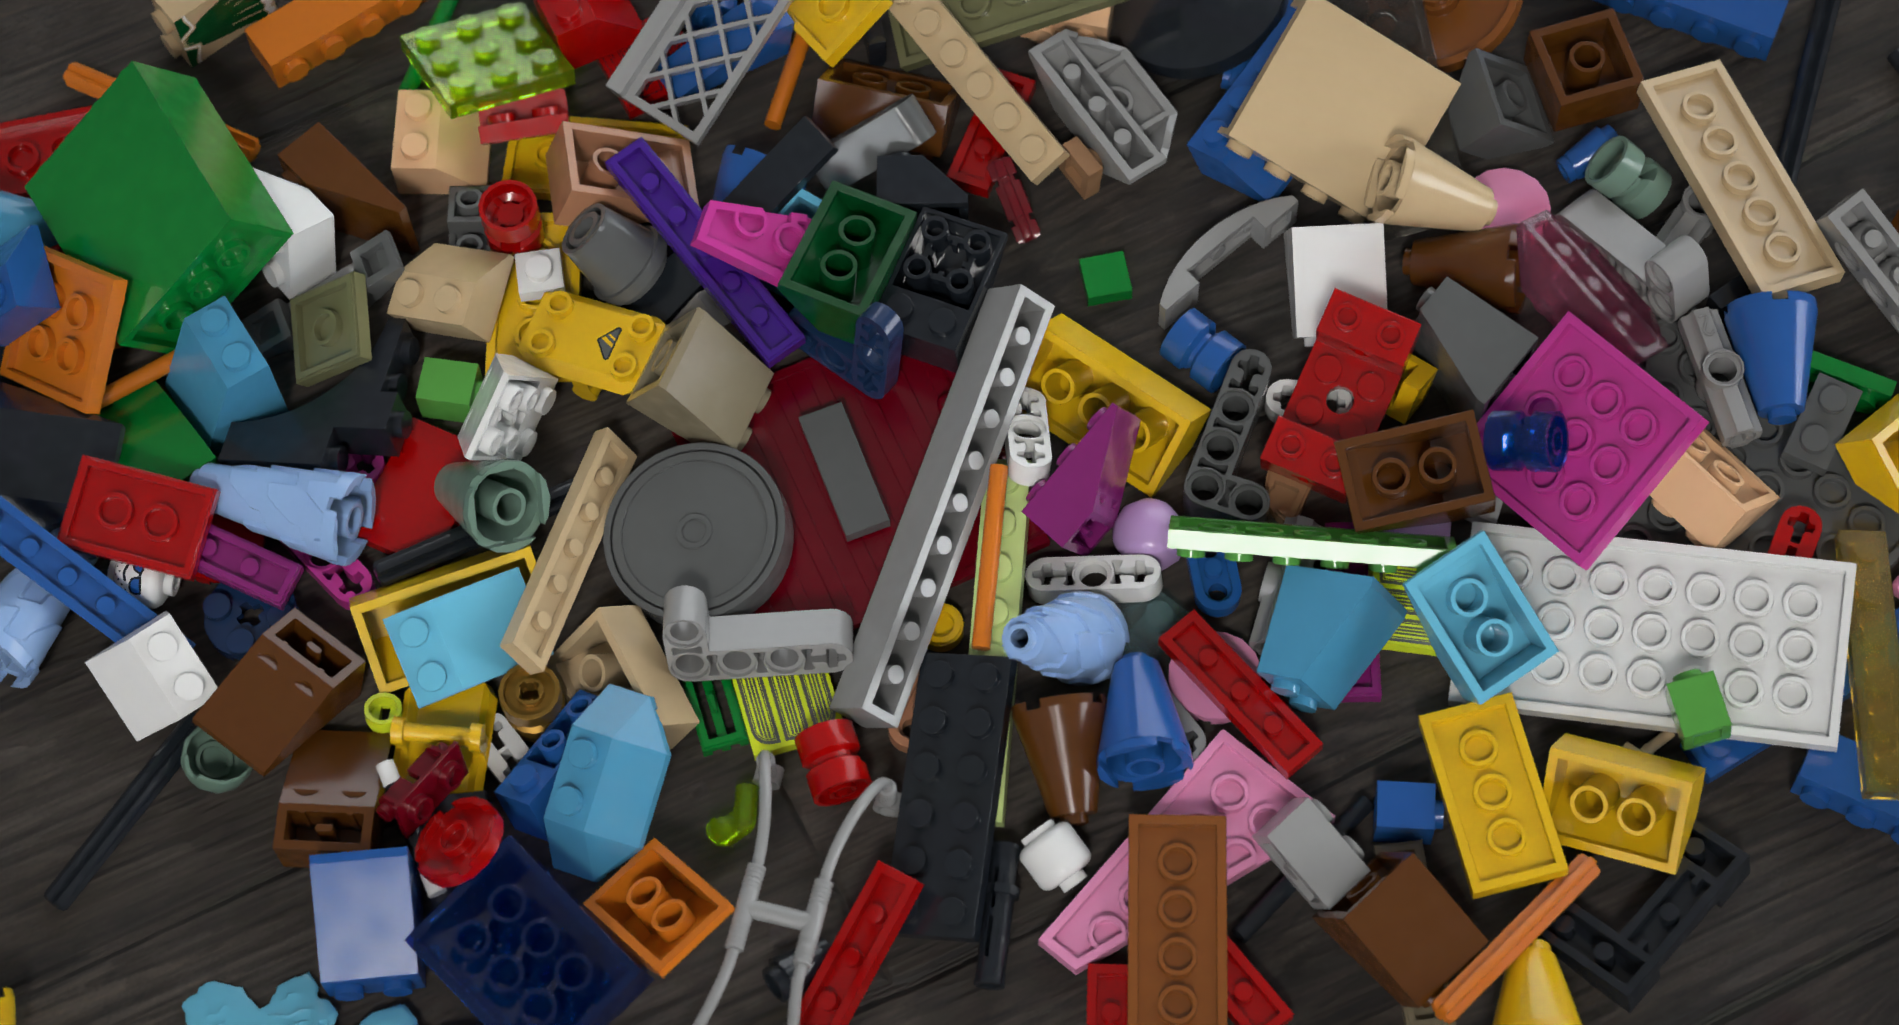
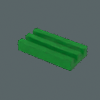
M731 679L721 680L736 732L730 734L726 732L712 681H701L718 736L710 740L693 683L682 681L685 694L700 721L695 728L704 757L713 755L712 751L719 749L722 752L731 750V746L740 744V747L749 744Z

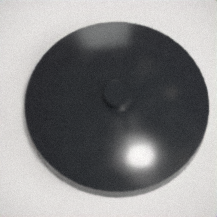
M1129 0L1115 5L1114 20L1124 47L1131 52L1144 69L1168 78L1197 79L1226 72L1253 57L1286 14L1289 0Z

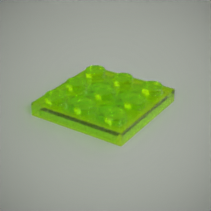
M523 2L504 4L497 9L475 15H464L457 20L435 26H424L416 31L400 35L401 50L451 119L575 84L574 68Z

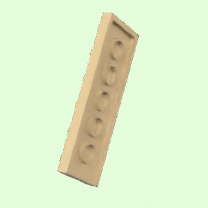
M1720 59L1640 82L1637 90L1638 96L1752 294L1772 291L1773 299L1788 298L1787 290L1808 292L1841 281L1845 270Z

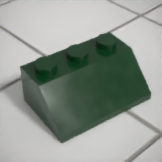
M832 180L778 283V290L818 331L854 344L856 321L872 303L880 302L915 226L917 212Z

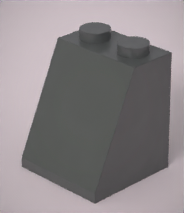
M1446 277L1437 289L1429 287L1417 303L1416 310L1419 311V316L1415 322L1422 325L1413 353L1416 357L1438 369L1432 383L1450 412L1456 414L1474 410L1476 422H1478L1535 353L1539 337L1449 277Z

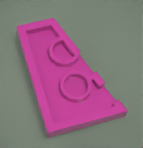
M710 200L703 208L690 246L778 287V283L812 219L807 218V214L793 212L789 215L769 213L760 207Z

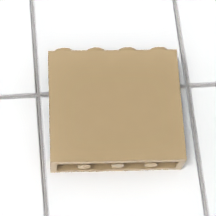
M1293 0L1290 6L1295 8L1296 11L1229 127L1220 126L1217 132L1229 139L1226 147L1248 160L1254 154L1266 161L1263 169L1276 178L1287 182L1291 176L1303 183L1304 186L1301 192L1311 199L1324 205L1328 198L1341 206L1337 214L1351 223L1363 224L1364 221L1377 223L1368 220L1366 215L1373 212L1371 208L1365 207L1364 203L1367 182L1376 158L1386 159L1391 148L1384 145L1395 134L1409 136L1425 146L1461 83L1327 0Z

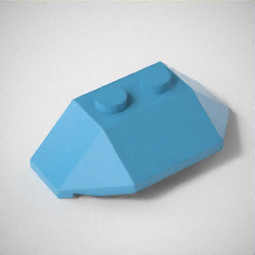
M609 684L572 724L544 815L553 868L592 882H599L607 876V873L619 867L643 849L671 758L664 728L656 712L657 705L654 697Z

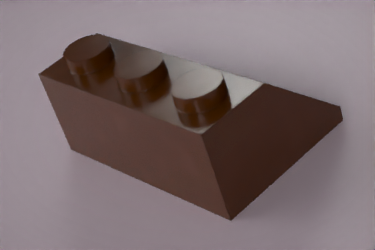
M841 59L833 68L830 66L818 78L812 121L831 140L887 106L913 93L935 128L936 133L908 153L911 155H923L926 159L932 160L934 157L940 158L949 145L962 97L945 80Z

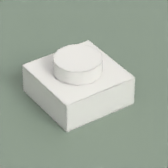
M560 248L514 254L521 302L539 300L545 292H566Z

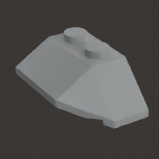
M1064 29L1029 50V57L1054 111L1074 137L1078 136L1087 149L1092 148L1096 151L1103 164V174L1130 185L1167 163L1178 112L1127 48L1097 38L1079 36L1078 32Z

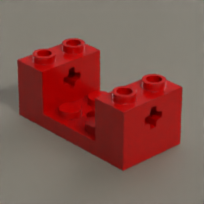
M1335 288L1317 327L1314 346L1282 417L1278 416L1261 454V469L1272 471L1310 487L1314 492L1346 505L1348 500L1334 442L1378 432L1419 339L1422 324ZM1343 389L1352 395L1354 404L1348 412L1338 414L1329 409L1326 400L1332 391Z

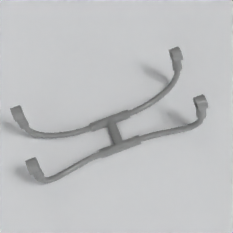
M767 750L759 752L756 757L757 766L752 781L755 785L759 786V817L752 863L747 864L725 943L727 952L706 1001L692 1025H707L728 984L738 955L744 951L752 919L801 930L792 960L795 968L791 982L787 1025H800L804 980L807 969L812 966L814 953L820 937L832 892L833 883L831 879L850 833L874 797L873 810L876 813L887 817H898L901 793L897 792V786L893 780L887 777L876 779L856 800L830 846L819 878L814 880L806 911L758 900L766 872V867L763 865L770 832L772 790L780 789L785 771L783 767L776 764L775 757L771 752Z

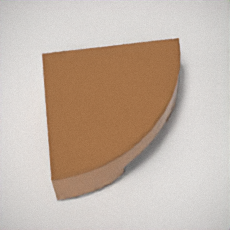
M1268 470L1265 489L1270 497L1269 511L1278 523L1284 524L1286 517L1301 515L1311 493V488Z

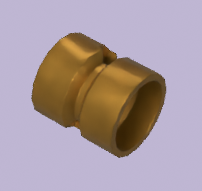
M518 664L508 670L501 679L498 694L507 721L522 740L535 743L566 706L558 678L548 667H545L544 672L530 675Z

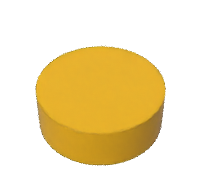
M944 603L927 649L934 652H947L954 649L961 642L964 634V622L960 612L952 605Z

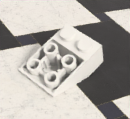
M253 168L294 232L262 268L268 283L274 288L278 287L289 299H292L336 273L334 215L308 188Z
M496 353L458 434V440L464 457L476 461L494 459H517L521 461L522 457H526L536 443L537 432H535L541 416L546 415L555 402L557 393L554 388L558 378L513 355Z

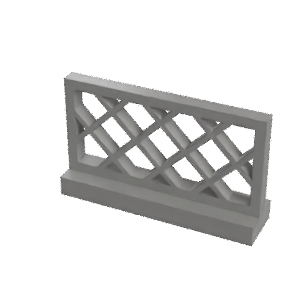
M660 0L606 86L617 97L627 103H631L699 146L793 0H779L771 13L757 17L753 15L751 0H744L748 19L723 24L719 2L727 0ZM713 4L717 26L693 31L690 17L695 9ZM764 23L757 34L756 25ZM684 26H686L687 33L679 35ZM750 27L752 43L748 49L730 54L725 32ZM719 34L724 56L699 61L695 39ZM689 41L693 63L669 69L666 54L671 46ZM739 61L733 71L732 62ZM661 63L663 70L655 72ZM725 64L728 80L724 86L706 92L701 69ZM695 71L699 93L675 99L671 76ZM665 78L668 101L649 104L639 97L648 82ZM715 98V100L709 107L707 99ZM701 101L704 117L693 132L680 123L677 107ZM671 108L673 118L666 115L661 110Z

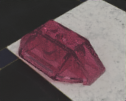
M1547 210L1520 222L1516 227L1521 291L1533 303L1534 308L1541 315L1545 316L1554 328L1565 314L1570 311L1635 364L1642 363L1662 352L1668 346L1666 339L1661 335L1660 326L1652 309L1589 240L1571 227L1557 222L1556 216Z

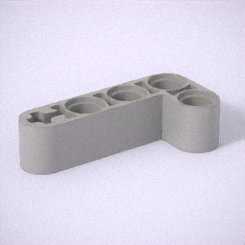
M1594 189L1588 190L1554 216L1555 226L1568 244L1666 322H1675L1709 296L1708 260L1703 249L1690 236L1682 234L1670 244L1665 245Z
M682 585L670 589L664 596L663 642L668 669L675 678L682 681L695 682L834 673L843 671L846 666L853 662V621L851 616L839 609L710 617L705 594L693 586Z

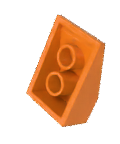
M655 837L583 903L606 934L635 961L662 978L735 911L734 906Z

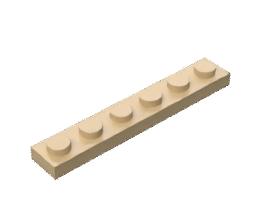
M891 0L893 4L890 6L889 11L1031 182L1038 185L1070 156L941 0Z
M608 427L595 431L500 643V647L530 675L544 672L604 534L605 520L610 504L622 483L629 476L637 458V455Z

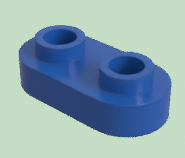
M1216 552V555L1212 558H1186L1195 603L1203 613L1212 617H1224L1236 610L1241 600L1242 586L1236 561L1224 559V552ZM1218 590L1223 592L1226 597L1223 600L1216 601L1209 594L1212 591Z

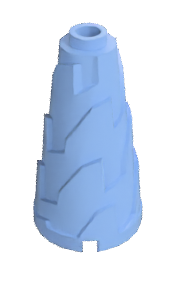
M207 463L200 469H196L190 477L189 482L218 489L221 492L215 510L216 514L243 524L252 532L280 540L289 548L318 557L332 564L348 566L355 562L368 541L357 538L360 528L372 529L376 510V492L372 479L366 478V474L314 468L312 471L271 465V468L247 464L230 466Z
M60 527L53 529L50 534L57 538ZM74 551L93 566L99 559L97 556ZM17 568L0 582V682L9 673L17 677L10 687L27 688L39 674V667L62 629L61 624L70 608Z
M1076 591L1060 594L1053 601L1045 605L1028 608L1024 614L1012 618L1003 629L1002 646L1009 659L1020 661L1028 665L1032 670L1040 671L1043 676L1057 678L1069 685L1088 686L1098 684L1111 677L1113 665L1124 656L1125 643H1130L1124 615L1114 602L1100 593Z

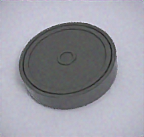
M689 443L654 455L638 466L622 483L610 504L606 516L603 536L604 554L610 573L621 591L633 605L641 608L644 615L663 625L665 594L670 589L682 585L693 586L705 594L710 617L752 614L771 597L787 571L794 544L793 520L786 499L766 470L753 458L725 445Z

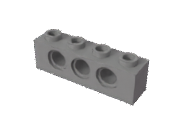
M1864 188L1845 197L1817 219L1816 223L1830 247L1899 334V233Z

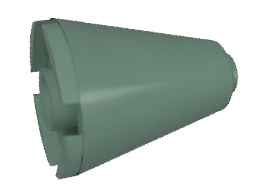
M517 459L450 463L439 471L434 482V493L442 506L477 544L497 553L515 552L528 546L536 538L532 535L536 532L540 523L545 525L549 516L550 494L546 480L530 465Z

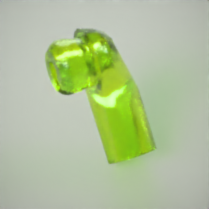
M749 783L737 784L735 786L733 811L724 817H718V820L714 817L709 820L706 826V834L715 845L721 847L732 846L754 830L757 819L758 786Z

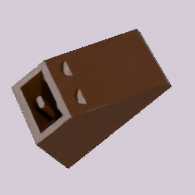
M293 608L258 638L195 714L192 722L264 777L361 695L366 661L298 609Z
M319 730L293 752L278 804L273 850L283 867L310 868L309 855L381 849L385 820L378 815L376 808L380 805L378 799L386 792L375 766L385 760L392 759L394 745L390 742V733Z

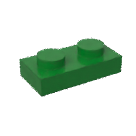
M1813 350L1808 384L1809 393L1819 373H1823L1863 391L1855 408L1857 412L1872 414L1890 401L1897 381Z

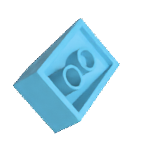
M1480 530L1402 583L1440 663L1465 700L1479 705L1483 704L1559 652L1484 530Z
M519 567L382 619L418 708H424L500 677L518 665L500 647V643L526 587Z

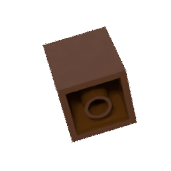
M1380 852L1367 864L1371 871L1330 910H1318L1312 918L1402 1006L1420 1008L1422 1006L1427 1008L1431 1006L1432 1001L1445 989L1443 985L1456 973L1459 975L1477 957L1478 952L1489 941L1413 852Z

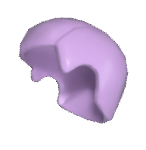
M1143 498L1124 506L1112 527L1113 543L1117 551L1121 555H1149L1159 562L1161 571L1179 561L1180 556L1176 555L1177 549L1167 548L1168 528L1171 515L1178 516V514L1168 503L1153 498Z

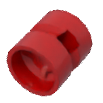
M515 180L498 181L489 186L481 195L478 207L487 243L492 252L511 254L515 257L514 254L538 251L542 247L545 232L537 198L532 189L523 182Z
M833 719L817 723L800 732L794 739L802 767L810 770L806 778L814 804L818 806H833L858 798L872 783L866 762L862 761L860 756L857 755L860 751V744L852 721L848 719Z

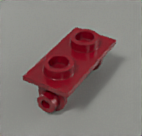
M441 741L436 745H428L419 758L407 769L408 775L417 781L412 783L400 777L378 799L380 805L376 808V812L387 822H391L393 818H396L404 838L408 839L420 825L427 822L438 805L451 791L456 790L461 785L464 777L469 773L458 742L454 741L450 746Z

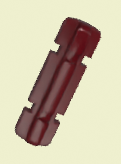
M1003 157L991 162L987 166V170L992 182H997L999 185L995 190L1008 222L1013 221L1015 225L1011 230L1018 244H1025L1041 236V230L1036 218L1031 219L1029 215L1033 213L1021 180H1016L1014 177L1017 170L1012 158Z

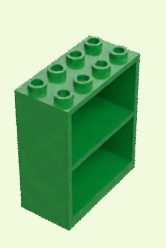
M131 61L120 72L117 79L100 99L92 105L88 113L66 135L64 141L24 186L64 254L128 280L125 302L116 335V341L120 346L166 354L175 350L185 317L223 296L231 304L294 234L197 79Z

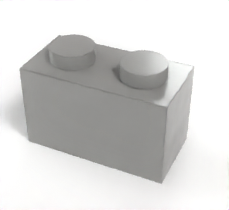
M1309 797L1292 798L1252 838L1314 910H1330L1371 870L1361 860L1365 856L1362 849L1349 836L1344 835L1342 837L1331 824L1333 821L1332 814L1320 801L1314 798L1310 800Z

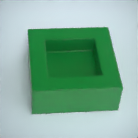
M1123 251L1079 259V270L1088 306L1132 299L1133 290Z

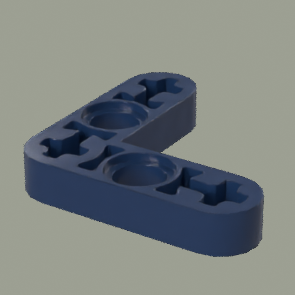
M874 302L858 317L854 344L818 331L795 307L787 313L806 338V343L800 346L799 349L867 396L877 400L882 399L896 385L899 376L904 327L900 317L889 306L880 302Z

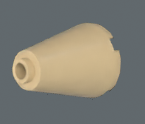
M1395 134L1388 139L1384 146L1391 148L1385 160L1376 158L1367 182L1364 203L1365 207L1371 208L1373 212L1366 215L1368 220L1386 225L1459 231L1481 230L1485 225L1488 226L1492 223L1497 213L1498 203L1494 199V192L1491 188L1409 136Z

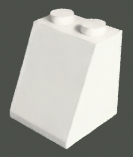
M1384 224L1291 227L1284 232L1293 339L1304 338V347L1314 346L1317 327L1335 288L1388 310Z

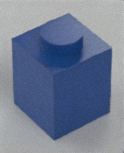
M1377 780L1373 797V805L1375 807L1373 809V842L1399 843L1422 840L1423 845H1431L1435 829H1443L1444 823L1443 801L1435 800L1436 783Z

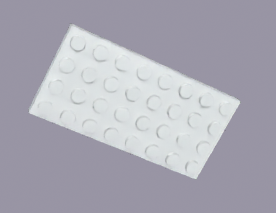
M1473 521L1471 536L1480 530L1485 531L1559 650L1555 655L1495 695L1498 696L1512 692L1519 714L1677 733L1666 700V684L1673 682L1674 676L1688 670L1699 669L1701 673L1714 670L1732 723L1731 738L1727 739L1837 752L1857 563L1614 537L1586 571L1535 528ZM1451 680L1448 698L1449 706L1470 703V701L1462 698Z

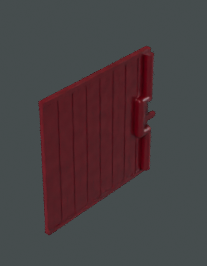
M901 355L896 385L882 399L877 400L867 396L812 357L774 372L767 387L771 390L770 398L759 413H754L748 425L752 429V433L741 452L753 458L766 470L786 499L793 520L794 544L790 563L781 583L771 597L754 611L755 614L839 609L851 616L853 630L860 628L956 373ZM839 402L843 404L891 524L887 528L849 542L845 538L798 417ZM671 431L677 446L691 443ZM1002 447L998 459H1006L1004 447ZM981 506L950 588L975 578ZM1030 519L1026 556L1050 546L1047 534Z

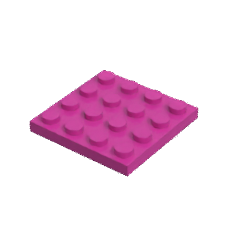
M1570 311L1565 314L1477 422L1494 494L1586 571L1709 424V421Z

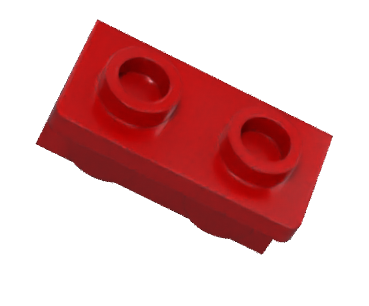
M563 88L485 99L477 102L480 121L478 130L482 145L554 135L557 133L562 121L570 122L566 92Z

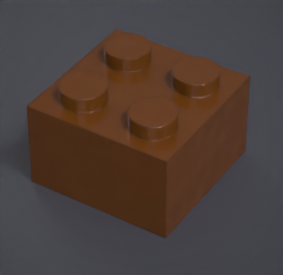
M1613 8L1529 31L1523 60L1554 132L1638 109L1640 97L1637 94L1640 82L1645 79Z

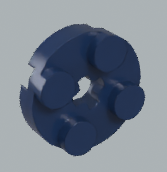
M220 583L203 602V611L205 613L204 627L213 646L222 656L233 661V658L241 660L266 630L293 608L299 610V606L293 593L282 611ZM249 609L263 610L258 615L260 623L256 626H252L249 622L241 625L240 620L244 617L243 613Z

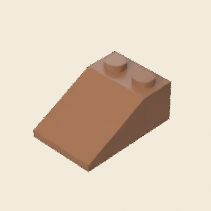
M562 121L545 155L554 224L570 226L583 210L596 203H601L605 207L638 224L649 222L606 169L605 161L641 136L699 206L689 140Z

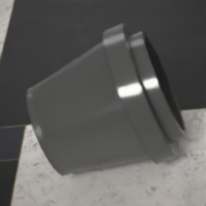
M601 203L593 204L583 210L571 223L562 241L563 252L568 255L594 286L596 297L604 303L618 307L631 304L644 296L660 277L667 261V243L653 226H642L605 207Z

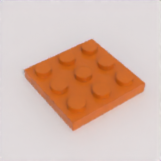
M44 246L61 309L5 347L0 375L85 414H100L112 354L116 344L121 312L125 302L128 280Z

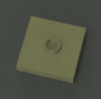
M353 271L290 299L296 384L310 387L372 360L365 274Z

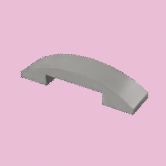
M1293 195L1262 201L1234 213L1207 231L1185 253L1169 277L1159 305L1158 324L1165 330L1196 305L1199 292L1198 280L1249 238H1252L1264 249L1296 223L1299 201Z

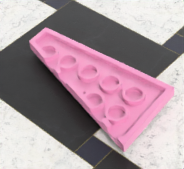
M1222 729L1193 762L1192 770L1188 768L1184 772V779L1174 784L1148 814L1226 816L1228 886L1271 860L1252 836L1292 798L1309 797L1310 800L1313 798L1289 779H1286L1280 772L1226 730ZM1332 814L1333 821L1331 822V824L1335 822L1336 816L1334 814ZM1128 837L1038 939V945L1075 975L1086 970L1088 964H1096L1128 945Z

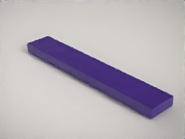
M642 136L605 161L606 169L769 369L806 343L804 334L757 277L690 246L702 210Z

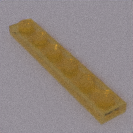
M1839 530L1834 538L1837 561L1857 563L1847 662L1862 799L1899 800V642L1887 536L1885 531Z

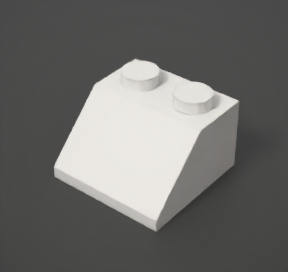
M167 611L85 661V664L136 741L171 725L205 704L218 688Z

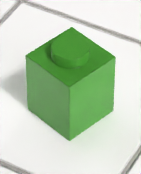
M425 357L415 397L422 417L464 423L484 380L479 364Z
M1699 669L1688 670L1674 676L1673 682L1666 684V700L1683 751L1731 738L1732 723L1714 670L1706 673H1701Z

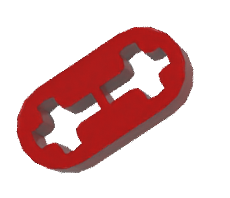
M1798 505L1787 509L1779 520L1767 553L1812 558L1822 533L1823 524L1820 516L1816 511L1807 506ZM1797 521L1806 524L1804 527L1805 533L1802 535L1799 544L1790 541L1794 532V525Z

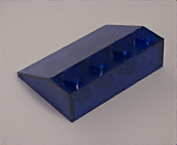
M511 835L499 845L497 852L484 869L472 879L460 884L404 940L484 1025H608L655 980L522 843Z

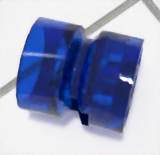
M1494 410L1489 414L1484 428L1483 449L1486 462L1491 470L1522 471L1526 466L1531 472H1559L1564 467L1568 456L1569 431L1563 413L1560 411L1534 410L1531 416H1526L1522 410Z

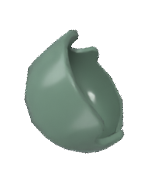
M199 727L183 743L180 760L182 769L190 782L199 789L215 794L233 791L249 778L253 770Z

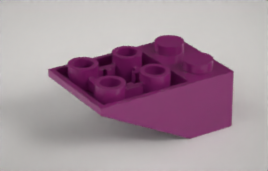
M1114 403L1108 409L1103 407L1098 410L1088 422L1087 429L1089 431L1078 444L1073 443L1061 453L1056 462L1059 467L1050 478L1039 481L1030 490L1026 497L1029 503L1021 512L1062 548L1082 556H1088L1113 527L1118 517L1141 420L1136 415Z

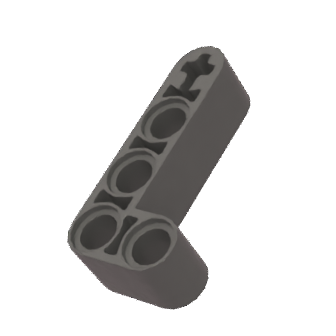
M1242 350L1234 356L1230 363L1185 478L1182 506L1184 513L1188 517L1254 522L1268 521L1270 497L1266 489L1255 482L1237 477L1263 409L1266 393L1270 385L1272 365L1266 354L1259 350ZM1248 375H1253L1249 384V390L1242 389L1243 381L1248 378ZM1239 412L1245 418L1239 421H1232L1226 418L1225 414ZM1214 451H1223L1230 457L1220 461L1211 458L1209 454ZM1205 490L1213 493L1215 497L1205 501L1196 498L1193 494L1197 491ZM1243 505H1251L1257 508L1259 512L1249 516L1240 513L1237 508Z

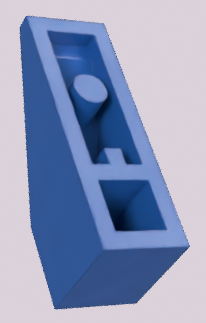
M751 0L754 17L771 13L778 0ZM745 3L737 5L722 16L723 24L748 19ZM787 12L747 72L788 54L795 22ZM717 21L712 23L707 28L717 26ZM764 23L756 25L757 34ZM750 27L725 32L730 54L746 51L752 43ZM719 34L695 39L699 61L724 56ZM689 41L667 57L669 69L693 63ZM739 61L732 62L733 71ZM661 63L655 72L663 70ZM725 64L701 69L706 91L728 80ZM695 71L671 76L675 99L699 93ZM665 78L660 79V81L666 87Z

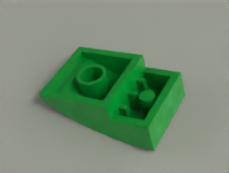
M156 381L100 409V414H95L121 423L126 427L119 464L187 482L190 481L192 473L196 469H200L204 464H219L216 456Z

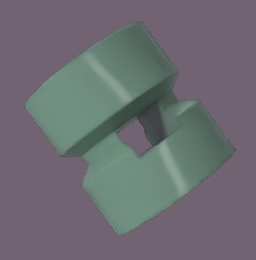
M1620 135L1605 142L1595 152L1585 171V179L1590 186L1603 196L1612 198L1613 203L1636 220L1646 217L1662 203L1672 183V176L1665 168L1652 158L1645 157L1644 152L1628 138Z

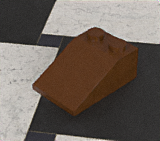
M317 122L277 154L283 169L280 178L308 188L334 215L335 230L368 241L387 230L391 232L397 250L412 255L420 250L406 206L320 122Z
M1474 410L1334 442L1356 534L1449 523L1495 512L1496 498Z

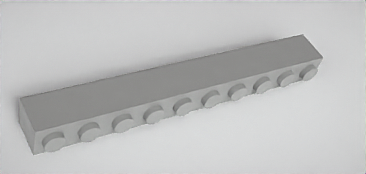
M1022 284L991 288L986 293L854 641L853 662L844 668L830 704V709L864 728H898L987 490L990 465L997 463L1055 305Z

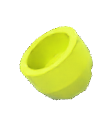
M382 692L374 694L364 705L365 721L373 732L390 733L393 717H402V703L397 696L391 693ZM390 709L388 719L382 720V710Z

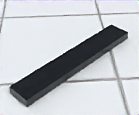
M804 116L722 202L760 207L765 212L778 214L839 149L810 118ZM673 252L667 258L664 270L653 287L637 301L628 305H622L621 307L660 318L668 325L698 292L704 290V288L675 252Z

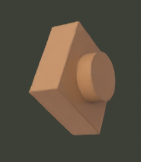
M1078 136L1062 145L1070 156L1059 165V169L1085 200L1099 192L1103 164L1096 151L1092 148L1087 149Z

